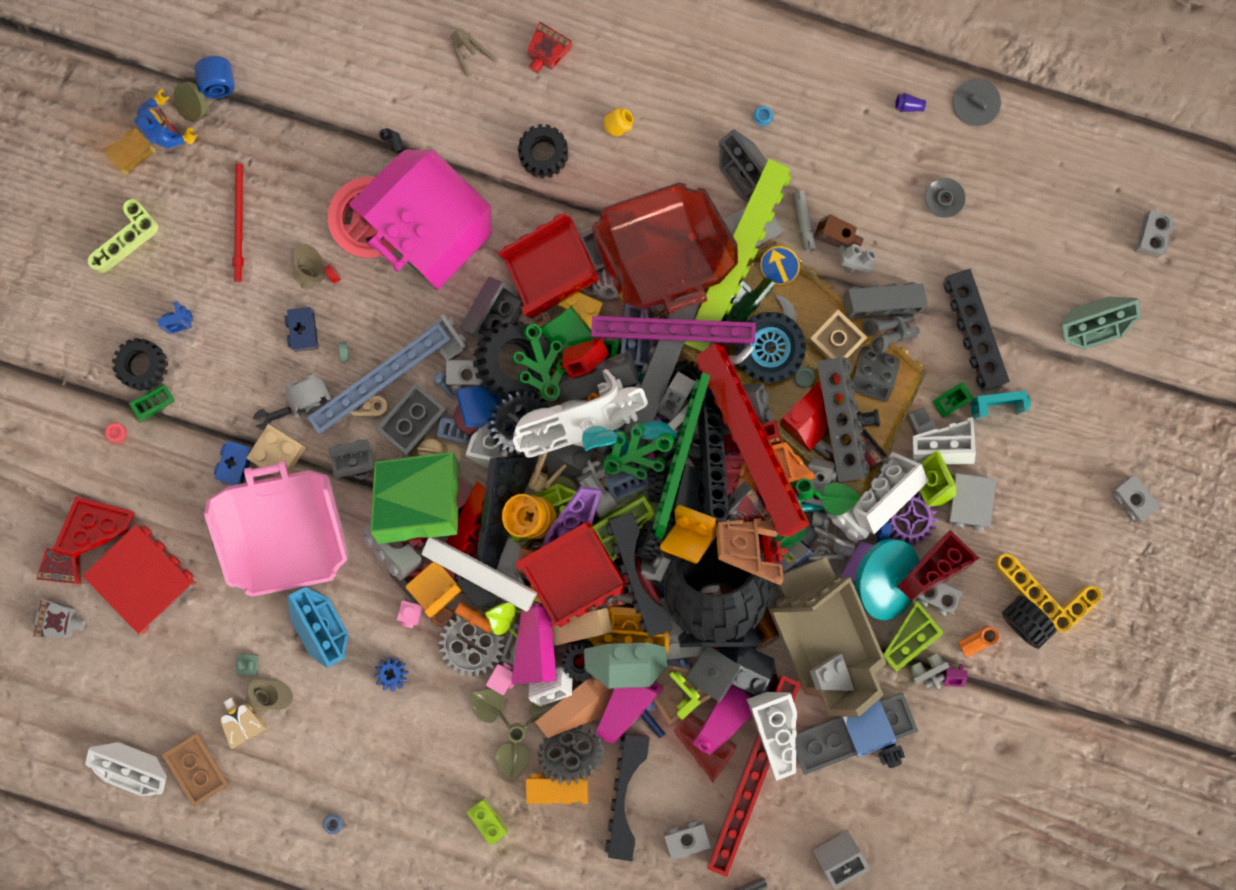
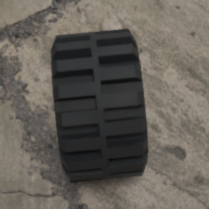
M538 124L537 128L532 126L530 131H525L523 138L520 137L518 145V155L522 167L525 168L527 173H532V176L536 177L538 175L544 179V176L550 178L553 177L554 173L559 174L560 169H564L565 162L568 160V146L563 133H559L556 127L552 129L548 124H546V127ZM540 142H547L555 148V153L550 159L540 161L532 156L531 151L533 147Z
M134 338L133 341L129 339L125 341V345H119L120 351L115 350L114 352L117 355L116 359L112 358V363L115 364L112 369L117 373L115 376L121 380L122 384L143 391V389L151 390L152 386L157 387L159 381L163 382L164 378L162 376L163 374L167 375L168 370L165 369V366H168V362L165 361L167 358L166 354L162 352L163 350L159 346L143 338ZM145 353L150 360L149 368L144 374L136 376L131 370L132 360L137 355Z
M1019 595L1002 611V616L1006 623L1017 635L1034 648L1039 649L1057 632L1051 619L1035 603L1022 595Z

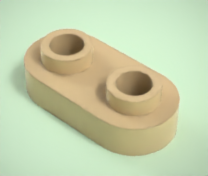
M373 396L362 404L360 410L355 409L350 414L356 417L382 416L388 410V403L381 396ZM377 403L382 405L380 410L375 409Z

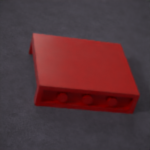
M565 213L556 215L552 221L539 225L535 231L521 236L518 241L504 246L503 250L497 253L498 256L504 258L524 304L521 307L523 314L532 319L600 280L573 219Z
M589 520L515 562L518 570L523 569L532 587L537 592L540 601L553 621L552 628L557 625L560 628L571 622L569 618L574 615L577 618L588 612L587 608L592 605L594 608H597L604 604V599L610 595L612 598L623 593L622 589L626 586L625 581Z
M135 525L83 575L93 588L138 634H144L149 629L148 626L190 585L196 583L193 580L194 575L187 568L183 569L179 565L180 560L175 555H169L165 551L167 547L160 540L156 541L151 536L153 534L152 531L145 525Z

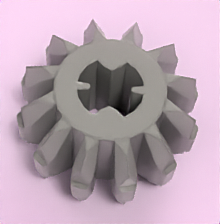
M603 269V272L597 271L600 280L592 284L593 294L597 298H604V301L606 299L613 301L614 297L620 298V295L625 290L624 275H621L620 271L614 272L613 269Z

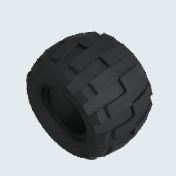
M717 535L698 563L671 555V562L666 569L663 579L664 597L671 616H674L676 623L683 631L692 633L696 639L703 641L726 642L728 639H738L745 636L749 629H754L758 625L769 603L771 594L770 581L719 560ZM760 553L761 561L765 562L763 556ZM713 585H724L734 589V591L722 595H710L700 592Z

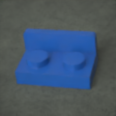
M178 301L173 302L175 314L173 312L162 315V318L157 319L158 326L169 335L192 328L191 321H193L191 311L187 310L185 305L180 304Z

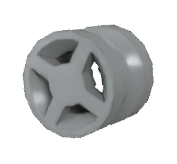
M826 510L824 512L812 511L810 527L812 529L818 527L827 531L829 524L828 512Z

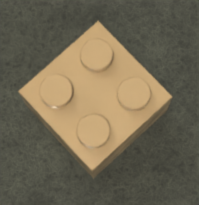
M838 309L808 341L827 359L848 358L867 336Z
M268 424L247 456V459L260 467L279 464V461L285 460L288 473L290 474L306 447ZM280 472L271 473L275 477L281 476Z

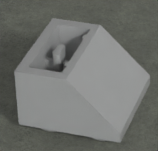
M848 830L812 850L834 890L870 871L867 862Z

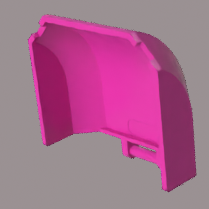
M433 149L404 150L349 204L352 210L354 209L378 231L367 244L383 255L394 266L393 269L396 272L409 261L427 278L436 291L492 235L491 205ZM382 237L404 256L401 260L397 259L379 241Z

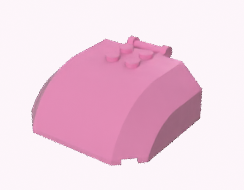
M285 460L279 461V464L255 469L249 467L244 469L247 483L228 486L206 501L204 516L226 584L245 590V594L251 597L332 581L339 567L347 560L341 520L328 475L310 470L289 474ZM276 472L281 473V476L258 481L254 480L256 476Z

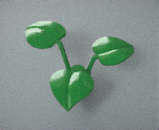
M803 478L797 483L790 484L792 488L796 486L800 506L802 500H808L815 494L824 500V509L832 515L845 514L860 498L856 491L841 483L826 485L824 487V496L817 489H813L812 482L809 479ZM806 527L790 537L777 534L776 537H773L774 542L780 541L781 547L795 545L804 538Z

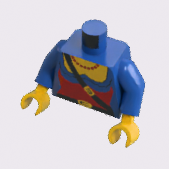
M163 89L158 91L154 99L150 98L138 107L137 117L134 119V122L151 143L170 149L184 144V141L192 144L197 138V134L191 135L194 131L193 128H188L183 136L179 134L158 106L164 105L169 99V96L167 98L161 96L164 92Z

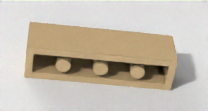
M599 606L597 608H587L588 612L579 618L574 615L569 618L571 622L561 628L558 625L553 627L554 646L613 632L607 608L599 609Z

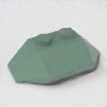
M1109 296L1072 309L1061 323L1064 341L1085 350L1121 338L1132 327L1134 322L1138 321L1141 317L1139 299Z
M620 643L584 649L585 671L608 689L650 687L667 668L666 647L652 643Z

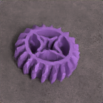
M920 492L907 502L906 510L903 514H894L889 519L892 532H894L892 539H897L899 536L900 541L906 539V543L911 545L913 539L914 544L917 545L919 544V538L923 542L926 541L924 534L932 536V532L928 529H936V526L931 524V521H938V518L932 517V514L937 513V510L930 511L929 508L932 506H927L924 499L920 500ZM914 503L923 509L925 516L919 515L915 511ZM910 512L912 517L919 519L911 521L910 524L908 519L901 517L909 515ZM895 520L901 521L905 525L906 534L898 529ZM917 522H925L923 528L918 533L912 535L915 524Z

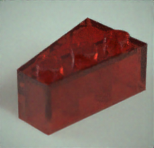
M689 713L683 720L680 718L674 728V733L697 760V763L703 768L712 783H714L735 753L737 744L728 739L710 755L701 751L692 743L704 722L692 713Z

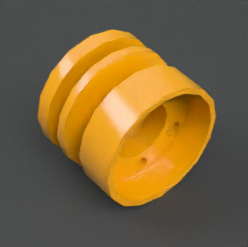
M518 494L506 502L502 511V521L505 529L516 537L541 539L546 536V533L556 521V512L549 500L543 497Z

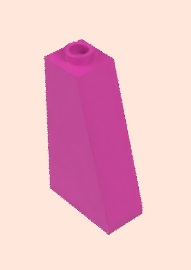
M542 603L532 604L529 611L522 609L511 680L512 684L556 681L552 620L545 607L542 606Z
M654 681L650 687L615 688L596 734L606 742L612 744L616 742L661 694L664 687Z
M732 684L721 702L716 700L692 744L709 755L712 754L753 718L747 699L752 697Z

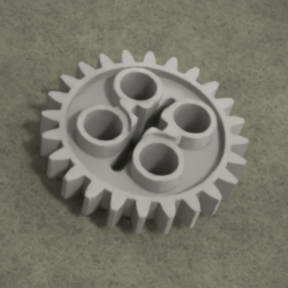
M457 614L456 622L452 619L449 620L451 627L444 625L447 633H440L445 638L439 641V644L444 645V648L440 649L439 652L446 653L442 660L449 659L446 666L454 665L453 672L460 669V676H463L465 671L468 672V677H471L473 672L479 677L480 670L487 674V667L494 669L493 661L496 663L500 662L497 655H503L499 648L505 647L504 644L500 643L504 636L495 635L492 630L488 634L474 624L472 625L474 633L468 636L464 633V627L469 624V621ZM457 633L469 641L475 639V645L487 651V655H484L474 647L469 649V644L458 638ZM484 635L491 638V645L488 647H484L481 644V637ZM456 641L463 644V650L460 653L453 650V643ZM473 652L478 653L480 656V661L477 664H473L469 659L470 654Z

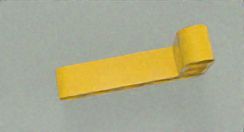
M1000 554L994 560L995 568L1020 595L1030 599L1043 612L1044 603L1048 602L1051 605L1050 612L1045 614L1054 623L1058 632L1070 630L1101 600L1102 593L1099 588L1084 586L1061 607L1011 554ZM1004 557L1009 560V566L1006 569L1001 566V560ZM1018 572L1023 575L1021 583H1017L1015 580V575ZM1032 587L1037 590L1035 598H1031L1029 595V590ZM1088 590H1092L1094 593V598L1091 601L1086 597ZM1075 603L1079 606L1077 614L1072 612V606ZM1060 617L1065 620V625L1062 628H1059L1057 625V620Z

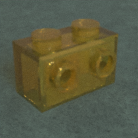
M135 128L134 130L127 131L124 138L119 142L111 144L105 153L124 175H127L153 154L156 149L142 132Z

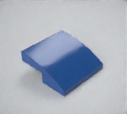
M482 386L458 389L456 395L465 427L482 428L486 424H491L488 421V418H493L490 411H496L497 409L493 404L501 403L498 395L492 396L488 393L489 389H484Z

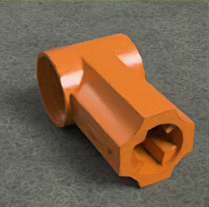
M983 626L977 632L957 643L967 658L989 645L996 644L999 640V632L991 626ZM992 630L993 638L986 641L984 633Z

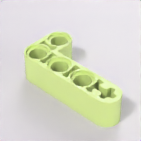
M129 199L123 205V211L131 223L89 256L88 264L99 273L109 271L157 232V222L137 200ZM134 206H138V211L135 214H131V209ZM147 221H150V227L148 229H143V224ZM133 233H134V234H135L134 240L131 241V242H128V241H127L128 236H129L130 234H133ZM119 246V251L112 255L113 247Z

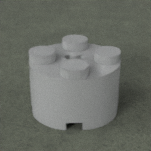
M315 374L307 376L303 382L298 384L292 383L286 387L287 392L285 396L295 418H301L300 415L302 414L308 417L332 400L323 379L317 378Z

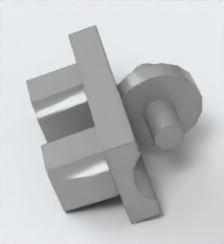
M852 244L850 247L840 246L838 248V251L841 253L840 264L845 272L852 273L855 269L866 273L873 271L872 263L876 261L874 250L868 249L862 252L861 248L855 244Z
M934 654L927 658L932 667L931 669L925 671L921 662L910 667L914 684L930 678L929 681L924 683L926 688L934 685L936 690L941 688L939 682L945 680L943 674L936 677L935 674L949 668L947 662H943L938 654Z

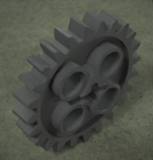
M582 725L550 738H543L544 744H539L540 751H537L539 757L537 760L541 772H544L546 778L550 777L552 782L558 779L560 785L564 780H566L567 785H570L571 780L578 784V779L580 778L586 781L585 776L589 775L592 777V770H599L597 764H602L601 758L604 757V748L600 737H597L595 731L591 732L589 727L583 730Z

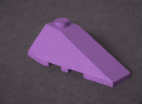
M580 486L546 533L543 546L588 520L592 524L601 489Z

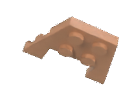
M772 517L766 521L758 518L754 519L753 522H743V520L718 522L716 534L719 560L779 585L784 580L782 565L762 562L760 557L758 534L776 537L778 534L773 527Z

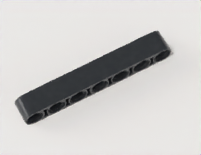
M707 395L702 402L698 416L703 507L705 515L716 518L717 527L718 522H724L729 513L723 419L720 408L714 402V395Z

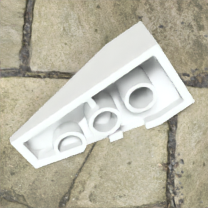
M522 405L517 406L515 412H518ZM510 412L507 413V416L514 419L517 423L520 419ZM506 422L503 429L507 428L510 422ZM486 424L472 435L466 452L467 458L487 470L489 469L490 458L512 456V453L509 454L506 449L503 451L499 447L500 445L497 446L494 443L495 439L490 437L492 431L487 427L492 424Z
M765 692L747 699L776 781L795 774L797 711L791 693Z

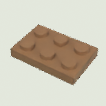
M199 732L162 754L193 807L230 785Z

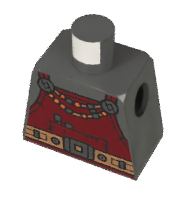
M746 481L728 497L729 513L725 521L743 520V522H753L754 519L758 518L766 521L771 517L767 514L762 501Z

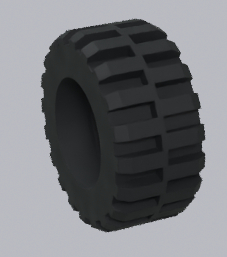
M520 321L514 323L506 322L487 331L484 337L478 341L477 345L479 347L474 350L473 354L476 357V360L473 361V368L477 367L476 378H481L483 382L480 385L484 389L488 388V393L492 396L498 395V398L502 397L505 400L507 398L506 392L512 396L515 389L519 394L522 389L526 390L527 393L529 390H532L535 394L539 392L538 389L528 383L522 384L518 380L507 377L502 372L498 363L500 348L506 343L519 345L525 351L527 357L536 362L530 340H527L524 336V329L530 324L524 325ZM529 329V335L533 336V330ZM540 336L538 338L544 359H546L550 351L547 345L550 342L547 338L543 339ZM528 368L531 376L542 382L541 375ZM549 370V375L551 378L553 372ZM527 375L522 378L524 381H527Z

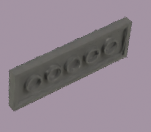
M903 692L880 701L896 740L918 732ZM837 717L800 731L795 737L796 756L804 775L856 755L854 745L842 717Z

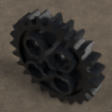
M515 389L512 396L506 392L507 398L504 400L502 397H499L501 403L493 404L497 408L496 411H490L493 415V418H488V421L492 424L487 427L492 431L490 437L495 439L494 443L497 446L500 445L499 447L503 451L506 449L509 454L514 451L515 454L519 455L520 452L516 450L513 443L517 422L507 416V413L510 412L518 419H521L533 410L550 408L546 405L547 401L541 399V396L538 393L535 394L532 390H529L527 393L526 390L522 389L519 394ZM522 405L521 409L515 412L516 407ZM510 422L509 426L503 429L504 424Z

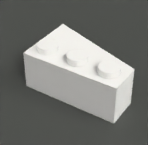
M973 417L958 424H949V427L934 429L913 436V461L922 463L931 454L939 450L945 464H974L976 449Z

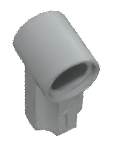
M595 474L590 475L579 483L582 487L601 489L595 511L598 517H602L617 507L615 500L608 491H605Z

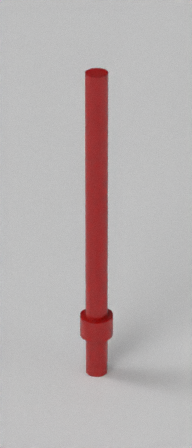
M237 163L235 164L234 257H232V266H234V282H242V267L244 266V258L242 257L243 164Z

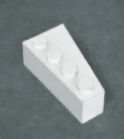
M894 452L890 454V460L880 469L881 474L879 477L873 479L871 482L872 487L869 491L864 492L853 509L860 528L875 534L928 482L922 464Z

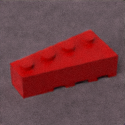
M476 481L458 518L457 535H450L446 542L448 545L476 559L486 490V487Z

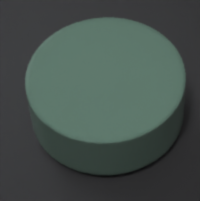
M339 342L341 362H346L349 360L347 342Z
M808 367L799 368L794 375L795 383L802 388L809 387L815 379L814 372Z

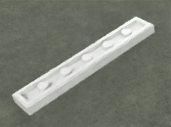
M435 537L428 538L421 555L525 611L530 610L537 594L536 591Z

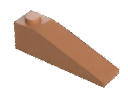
M593 676L589 680L587 678L572 691V696L563 698L534 723L546 738L601 718L615 688L608 689Z

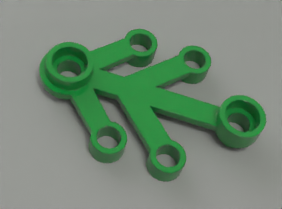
M530 324L525 327L524 336L527 340H530L536 362L526 357L521 351L512 355V361L515 364H523L540 374L542 382L533 378L528 371L519 373L518 381L522 384L528 383L540 390V395L544 400L554 401L560 395L558 383L566 371L565 367L563 370L559 368V364L563 363V360L555 363L556 371L552 379L550 378L549 370L563 346L560 341L551 342L549 344L550 351L546 359H544L538 339L542 334L541 328L537 324ZM529 329L533 330V336L529 335ZM554 343L558 345L557 351L553 349ZM517 354L522 358L520 362L516 360ZM523 374L527 375V381L522 379ZM547 388L552 390L551 395L547 394Z
M634 424L631 429L632 436L627 453L620 456L621 448L627 440V435L619 431L616 433L617 437H622L623 440L621 441L617 438L612 454L607 455L603 461L604 469L609 474H617L623 471L636 476L638 479L646 478L649 472L647 467L653 468L656 472H661L666 466L665 460L663 458L653 460L644 455L657 449L662 452L669 451L674 443L673 437L669 433H662L656 441L637 448L640 437H642L645 429L641 424ZM635 429H639L641 433H637ZM632 461L641 465L636 468L626 463ZM656 463H660L662 467L657 466Z

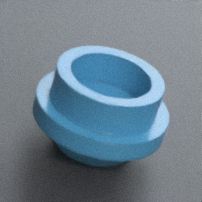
M760 106L754 111L753 119L757 125L767 126L772 122L773 112L766 106Z

